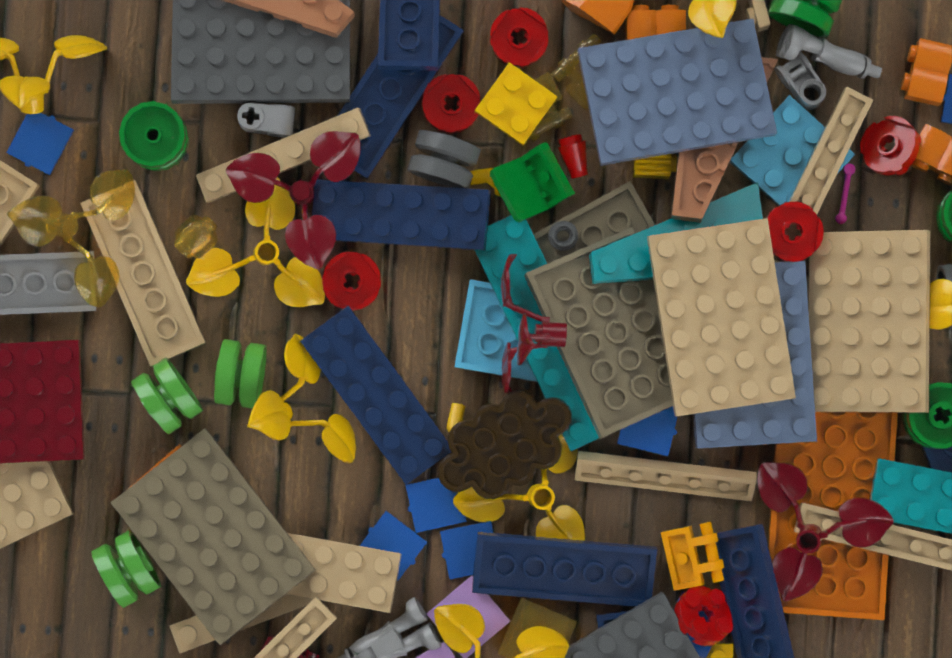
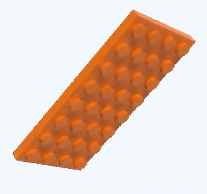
M815 412L817 441L775 444L774 462L795 465L806 476L808 488L805 496L800 500H796L799 506L800 503H806L839 512L840 506L849 499L857 497L870 499L878 458L895 461L898 412ZM792 504L784 512H776L770 509L768 548L772 562L775 555L782 549L787 547L798 549L796 545L798 533L794 532L797 518ZM822 539L819 549L811 553V555L817 556L822 561L823 573L818 584L801 597L789 601L781 599L784 613L884 620L889 555Z

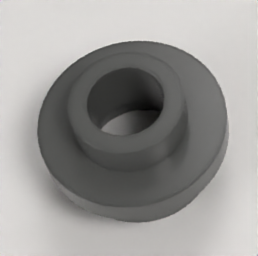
M568 221L556 222L549 230V242L557 250H569L577 243L578 231ZM560 231H566L569 234V239L564 242L560 241L557 234Z

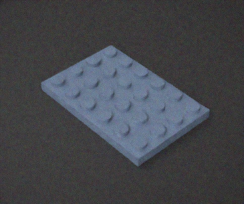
M753 19L729 22L723 38L709 35L698 28L578 48L577 52L600 166L759 139L777 134Z
M805 261L775 262L796 398L693 414L695 448L817 441Z

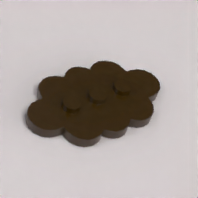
M524 390L509 392L502 398L499 405L493 403L482 405L476 411L473 420L460 421L451 428L448 434V445L452 453L446 456L438 467V477L441 484L446 489L454 492H461L473 487L476 493L485 499L501 497L508 490L510 484L514 486L528 484L534 478L537 469L545 470L551 468L559 461L562 454V445L558 436L562 435L572 422L570 406L564 400L557 397H549L537 402L531 393Z

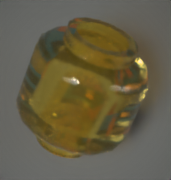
M190 215L175 230L174 236L176 240L174 245L180 253L189 259L192 257L202 258L218 242V236L215 231L218 227L206 215L203 218L198 215Z

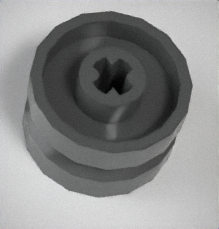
M419 130L415 146L419 151L427 155H412L407 172L447 187L469 189L473 174L468 169L459 165H477L481 149L450 135Z

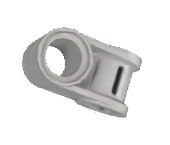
M802 52L785 65L775 67V72L781 82L789 89L803 108L814 110L821 105L826 95L825 85ZM807 88L815 89L819 94V98L815 101L808 100L804 95V90Z
M246 103L238 110V123L245 132L282 138L293 135L295 107ZM249 111H254L255 117L259 118V120L253 121V125L247 124V119L243 118V116L249 115Z

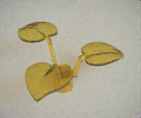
M127 169L109 170L101 173L93 180L90 186V199L97 206L94 210L78 213L72 212L69 215L62 213L61 205L54 198L37 196L19 203L7 212L8 217L15 224L22 238L29 244L44 246L50 243L55 236L63 237L65 242L70 243L83 254L88 262L80 263L75 268L74 283L76 289L88 304L97 308L106 304L119 282L118 267L109 257L99 256L94 259L87 250L73 240L72 236L78 231V218L98 215L102 212L106 219L115 221L128 213L134 201L135 186L133 177Z

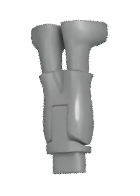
M788 24L776 49V56L787 60L795 59L803 50L812 53V61L821 62L832 70L846 75H857L860 79H864L867 75L878 79L882 72V68L871 64V59L864 54L833 45L825 38H817L794 24Z
M413 597L406 602L405 612L392 622L387 621L380 629L359 638L349 648L344 649L345 654L338 658H398L407 656V652L421 646H425L430 650H436L442 647V644L431 622L423 625L405 638L400 634L428 620L422 605L416 597Z

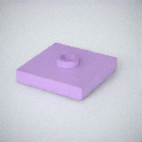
M471 575L426 614L436 625L434 618V609L436 607L452 604L473 606L481 613L485 622V631L481 637L477 638L482 646L507 625L510 620L488 594L472 593L473 576ZM473 644L472 648L466 653H458L463 658H468L475 652V645Z

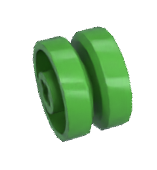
M223 340L215 371L214 400L216 404L232 405L239 388L241 407H254L257 399L262 394L267 345L250 343L242 360L243 351L240 341Z
M165 357L153 365V372L160 383L159 385L146 373H142L133 379L131 383L150 416L167 434H171L182 426L181 418L175 409L176 407L189 419L194 418L204 410L182 375L171 361Z
M130 530L115 538L116 550L106 543L91 551L100 576L122 608L138 600L137 588L147 595L161 587L160 579L149 555Z

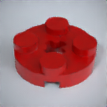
M519 7V9L514 8L502 12L491 26V48L496 57L506 65L510 62L515 67L526 68L536 63L544 55L548 46V30L544 19L537 12L529 8ZM521 30L525 31L524 38L527 40L526 43L514 44V37L511 34L513 32L519 33Z
M440 75L434 78L424 91L422 105L425 118L439 131L448 134L462 132L471 127L479 116L475 113V109L481 102L480 93L476 85L463 75ZM448 96L451 99L457 97L459 99L457 102L459 108L455 111L452 108L446 110L444 108L446 106L444 99Z
M899 116L883 117L885 120L880 121L878 124L874 122L866 129L860 142V151L863 154L865 164L874 172L885 176L903 175L908 171L909 166L918 155L921 136L906 119ZM895 139V147L887 152V149L884 147L885 144L891 143Z
M786 202L772 209L766 217L768 218L773 255L777 259L785 262L802 261L811 256L820 247L824 235L823 223L810 206L801 202ZM791 223L796 224V229L801 231L800 236H795L794 241L789 240V235L785 234V229L790 228Z
M343 252L333 257L327 263L322 277L323 291L328 300L334 306L341 309L349 305L352 311L362 310L370 306L378 297L382 286L381 274L376 263L367 255L357 252ZM347 274L360 277L357 281L359 286L356 289L344 286L347 282L345 278Z
M696 586L689 588L680 596L679 601L675 605L674 612L678 618L681 632L684 635L688 633L695 640L692 642L701 646H712L724 639L733 630L732 614L725 601L724 593L716 588L710 589L705 586ZM703 611L707 615V622L704 617H700L699 612Z

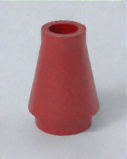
M576 134L558 139L560 146L557 148L570 172L571 179L588 175L586 140L582 139V135Z

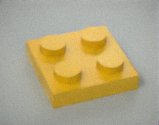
M509 62L477 106L475 113L523 146L558 96Z

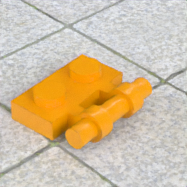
M711 521L700 524L702 536L694 537L692 525L661 532L674 591L704 585L703 573L711 572L713 583L724 580L722 569L725 567L723 559L719 558L716 545L718 536L717 532H713ZM696 546H705L708 562L700 563Z

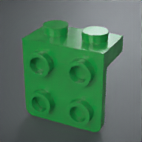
M547 142L539 144L523 156L497 166L490 171V177L495 187L499 191L513 219L518 223L555 207L575 194Z

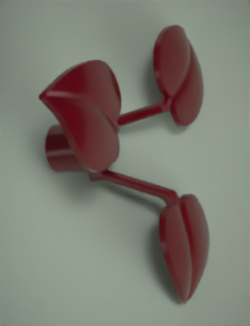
M331 131L319 135L313 141L310 148V159L319 168L309 182L300 180L293 183L292 186L276 180L280 173V165L273 157L264 153H251L241 156L226 168V173L234 189L240 197L248 202L261 203L268 200L274 193V185L290 192L293 202L298 206H302L303 220L296 219L289 222L285 231L286 243L298 260L314 269H321L333 250L336 242V230L332 222L322 215H313L308 218V205L313 202L314 189L312 187L316 184L322 172L331 182L343 181L353 173L360 157V138L357 133Z
M510 254L508 256L501 278L503 307L523 314L518 330V346L511 348V343L507 342L503 353L502 386L506 394L512 391L510 388L511 362L516 353L517 364L522 365L532 349L547 348V346L565 347L567 338V323L550 322V317L540 316L513 304L510 294L509 268L517 254ZM527 316L541 322V324L535 325L534 334H529Z
M763 462L759 467L757 482L762 500L770 509L776 512H784L792 504L798 522L797 527L800 529L796 538L798 549L795 547L784 548L775 555L772 562L777 586L783 601L801 597L818 584L823 573L822 561L817 556L811 555V553L819 549L823 538H827L829 534L843 527V537L849 544L859 548L869 547L877 543L894 523L892 515L882 505L867 498L857 497L845 501L840 506L839 516L842 521L835 523L825 531H822L815 524L805 525L800 506L796 501L805 496L808 488L807 479L803 471L789 463Z

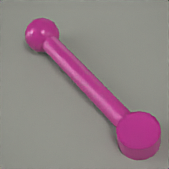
M851 163L843 167L845 180L840 211L835 217L838 224H844L847 221L845 210L851 175L855 173V166Z

